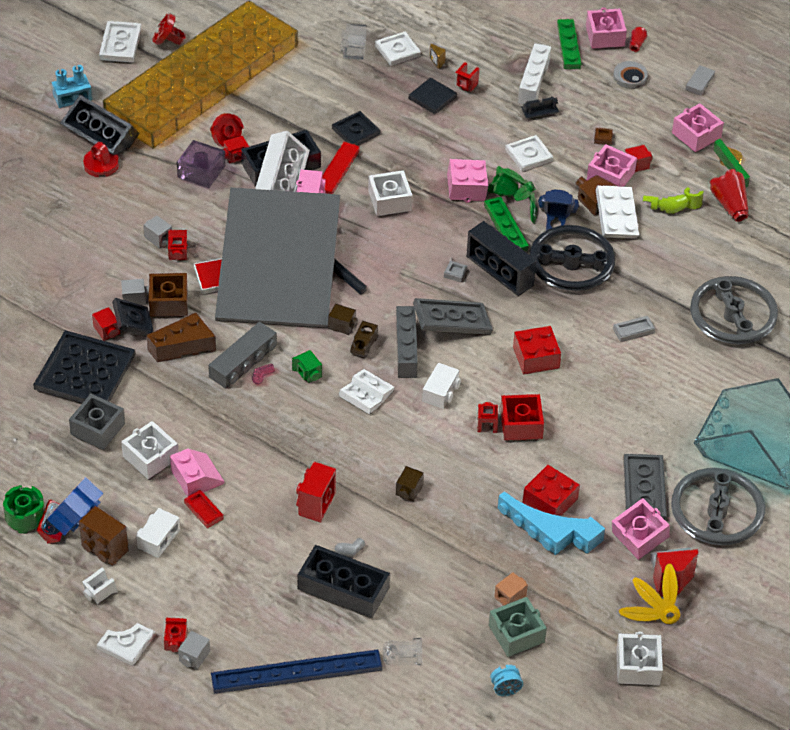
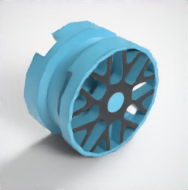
M506 665L504 669L498 667L490 675L492 684L495 685L494 691L499 696L515 694L523 687L519 669L515 665Z

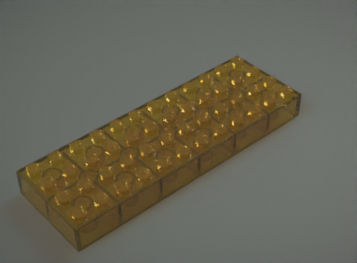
M248 0L102 100L103 108L131 124L140 133L137 139L154 149L298 46V30Z

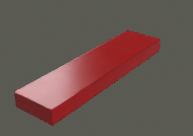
M347 142L342 143L322 175V179H325L324 191H326V194H334L360 152V146Z

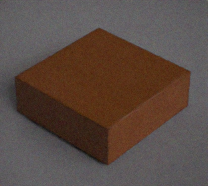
M596 127L594 144L611 146L613 129Z

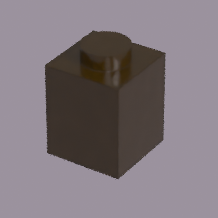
M335 303L328 316V329L350 335L352 329H355L358 324L356 309Z
M405 466L396 482V495L402 499L414 502L424 485V472Z

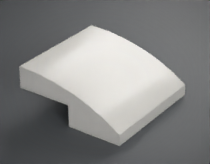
M363 369L352 377L350 384L340 389L339 396L370 414L389 397L394 390V386Z

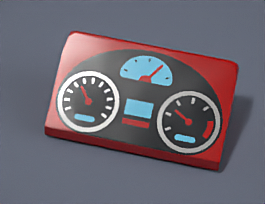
M52 499L48 500L37 529L39 535L48 544L59 542L62 537V533L47 520L60 505Z

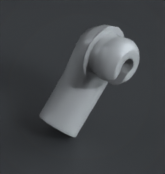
M358 538L353 544L338 543L335 546V552L347 557H353L365 546V542L363 539Z

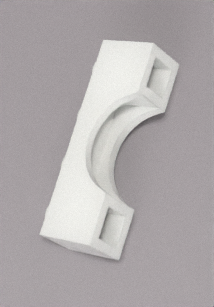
M534 44L519 87L518 103L523 104L526 101L537 100L543 73L547 72L550 63L551 46Z

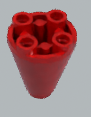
M730 169L725 175L711 179L709 182L710 190L728 214L736 222L747 219L749 210L743 174L736 172L735 169Z

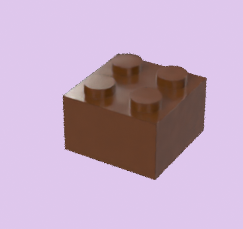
M187 273L149 274L150 317L188 316Z
M97 506L91 509L79 521L83 549L95 554L102 562H107L113 566L129 551L126 525Z

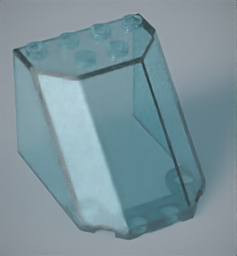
M779 378L723 389L694 441L695 446L703 457L790 490V393Z

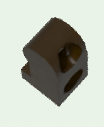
M362 320L351 345V354L365 358L368 356L371 346L378 338V325ZM365 328H370L372 332L366 331Z

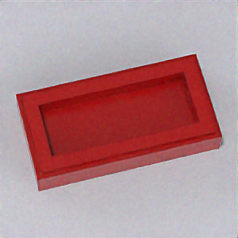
M201 489L184 498V504L207 529L224 519L221 511Z

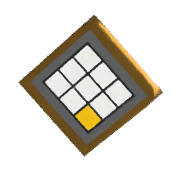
M430 44L429 58L440 69L445 63L446 50Z

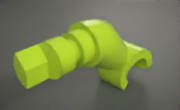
M687 187L684 190V194L668 196V198L659 199V197L644 195L643 202H650L651 209L653 210L661 208V211L673 214L680 212L686 207L689 209L700 208L703 205L704 191L692 194L690 193V188Z

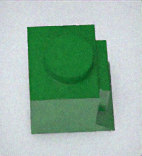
M308 350L292 358V371L298 372L304 381L306 380L308 383H311L322 377V363L311 350Z

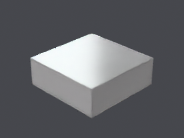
M450 261L444 272V278L461 282L467 272V265Z

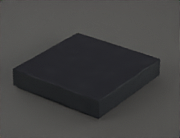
M430 77L411 92L408 99L431 113L437 114L457 97V92Z
M361 111L332 124V129L345 142L357 146L381 135V130Z
M119 298L113 300L112 304L119 330L144 337L154 332L147 306Z

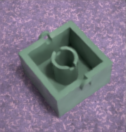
M527 597L490 611L488 626L507 657L545 643L547 628L540 618L539 610L534 609Z

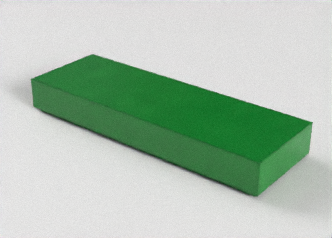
M721 139L714 142V152L728 170L735 169L736 172L743 174L745 186L748 187L750 180L748 173Z

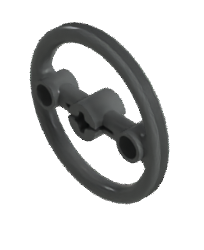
M723 276L711 279L699 286L691 299L690 311L695 324L708 336L725 343L746 344L758 341L773 330L778 318V306L772 294L759 283L743 277ZM732 285L754 291L767 303L770 315L767 323L761 329L754 331L753 323L745 319L743 315L745 303L741 298L733 296L731 292ZM715 289L716 297L723 300L725 304L724 318L728 322L735 323L737 327L736 334L721 332L713 328L701 316L699 302L702 296L709 290Z
M704 468L689 473L678 482L671 500L672 513L679 526L692 537L715 545H731L747 540L759 530L765 516L764 498L757 486L742 474L724 468ZM714 478V493L709 498L707 508L710 520L707 523L706 531H702L692 525L684 516L680 500L682 493L690 484L700 479ZM733 481L744 487L753 497L756 505V515L753 522L744 530L724 535L722 534L724 526L722 519L727 515L730 502L726 493L729 490L730 482ZM719 496H721L718 516H716Z

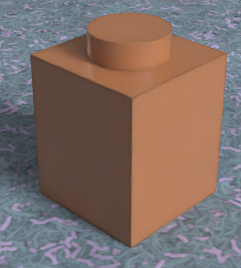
M512 572L495 585L494 598L503 606L525 598L527 596L528 584L522 577H518Z

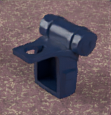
M554 189L546 191L538 199L539 208L544 209L547 215L546 230L553 228L550 223L555 217L559 218L558 221H560L561 226L565 225L569 214L576 213L579 208L578 200L574 199L572 194L564 190Z

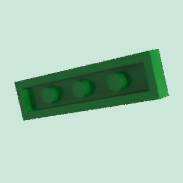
M557 19L563 68L581 69L574 19Z
M502 197L485 200L484 206L498 232L505 235L523 251H528L529 245Z

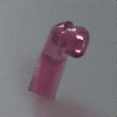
M273 364L255 368L251 377L253 383L261 384L266 375L274 373Z

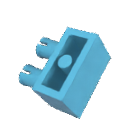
M76 65L73 66V77L67 78V71L65 69H60L61 74L59 70L55 72L57 81L52 82V91L59 108L73 105L79 95L92 100L91 86L83 72L84 68L82 65H77L78 69H76Z

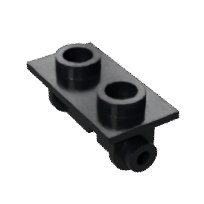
M551 96L543 98L541 103L539 99L526 101L521 106V109L526 119L559 113L556 106L558 99Z

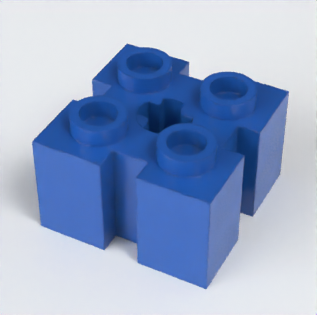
M85 477L47 520L64 536L70 530L74 532L79 527V521L91 509L101 503L98 499L104 493Z

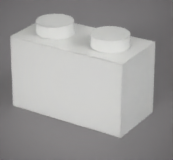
M438 363L423 388L422 402L444 409L447 402H451L454 390H457L460 386L459 370Z
M158 508L154 514L149 516L146 525L140 528L136 534L138 549L159 558L180 531L179 517Z

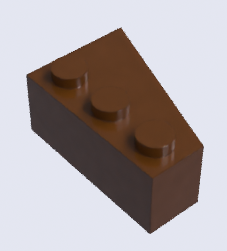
M193 313L146 335L148 351L156 362L179 359L181 355L186 354L195 356L199 355V352L210 350V353L216 352V336L197 313Z

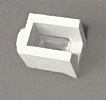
M103 568L82 582L85 589L83 591L85 597L89 601L94 600L97 604L112 593H118L115 580L113 578L108 580Z

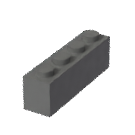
M396 306L398 378H417L418 360L414 306Z
M259 321L208 365L209 378L225 389L231 384L236 383L240 376L247 373L254 364L260 362L269 351L275 349L277 346V332Z

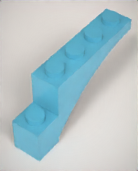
M505 491L499 495L498 509L500 512L511 518L517 526L522 527L531 538L539 541L546 550H550L554 555L558 554L572 542L578 549L588 554L604 541L605 528L592 517L579 519L556 516L529 507L514 499Z

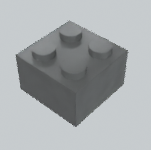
M93 394L87 397L69 419L71 435L103 450L125 425L124 408Z

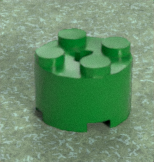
M18 485L6 492L3 509L8 526L17 530L20 534H25L39 526L45 511L44 499L40 490L34 486L29 488Z

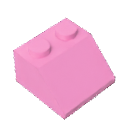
M186 449L170 456L171 471L187 497L200 489L202 492L224 484V480L206 453Z

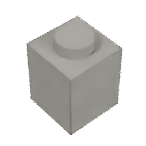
M155 216L144 224V237L160 249L168 243V230H172V226L159 216Z
M144 279L121 280L123 300L146 305L145 297H149L148 286H144Z
M191 631L178 649L179 662L186 667L198 670L210 653V639Z

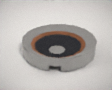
M626 61L614 68L613 78L617 81L618 85L633 89L646 83L648 72L642 64Z

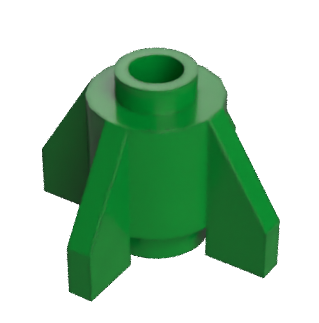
M498 166L492 183L488 184L487 191L500 196H514L519 189V183L505 176L501 171L502 167Z

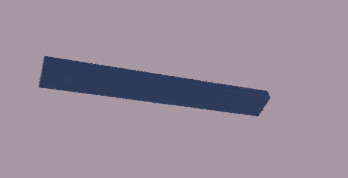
M379 649L216 671L211 672L213 693L218 694L382 671V663Z

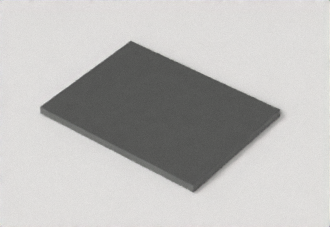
M230 187L215 321L258 323L260 321L263 324L328 328L340 207L339 194Z

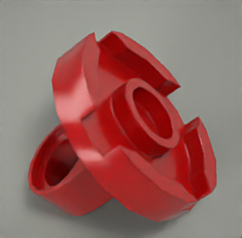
M169 13L163 17L158 25V33L155 32L152 39L155 44L161 45L166 39L177 45H181L186 38L185 33L173 26L176 19L175 15Z
M223 113L217 116L210 127L214 142L222 148L223 141L241 136L242 129H244L241 119L237 115Z
M102 142L96 143L83 159L85 171L94 177L104 174L105 177L110 176L119 167L118 155L110 154L108 148Z

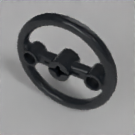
M562 225L548 229L534 240L530 249V255L536 260V275L547 284L563 290L580 291L594 288L611 276L615 266V252L610 242L600 233L583 226ZM576 234L594 240L604 251L598 250L594 254L582 253V249L577 245H568L564 251L553 250L550 245L543 243L555 236ZM551 261L563 262V266L567 270H577L581 264L592 265L593 269L602 272L596 277L585 281H566L550 275L540 264L547 265Z

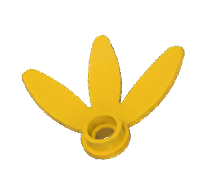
M667 564L664 571L662 585L664 599L645 581L637 577L633 578L632 581L637 592L653 608L640 606L623 607L619 609L620 615L636 621L661 619L666 624H674L679 620L680 610L675 606L677 578L673 565ZM668 613L674 614L672 617L666 616Z

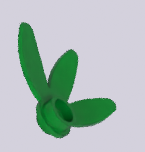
M502 168L501 171L505 176L520 183V188L514 195L515 200L522 201L529 197L530 219L535 224L538 208L534 197L536 188L533 182L524 180L520 174L511 169Z

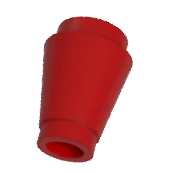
M638 26L631 31L629 47L631 51L638 52L648 37L645 28Z

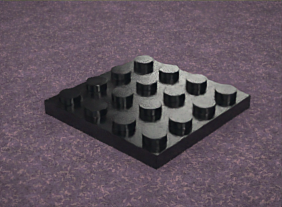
M65 330L33 384L34 390L83 403L90 394L110 402L134 359L136 351L132 348Z

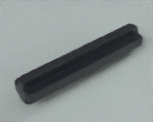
M334 259L333 271L359 294L366 292L367 286L337 259Z

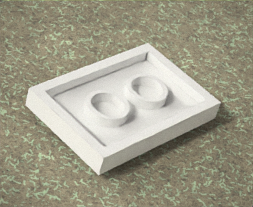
M107 21L99 59L134 62L141 33V23Z
M597 186L596 195L602 236L637 238L639 231L632 187Z

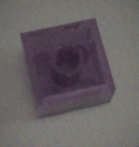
M193 140L176 162L177 178L210 188L226 166L225 150Z

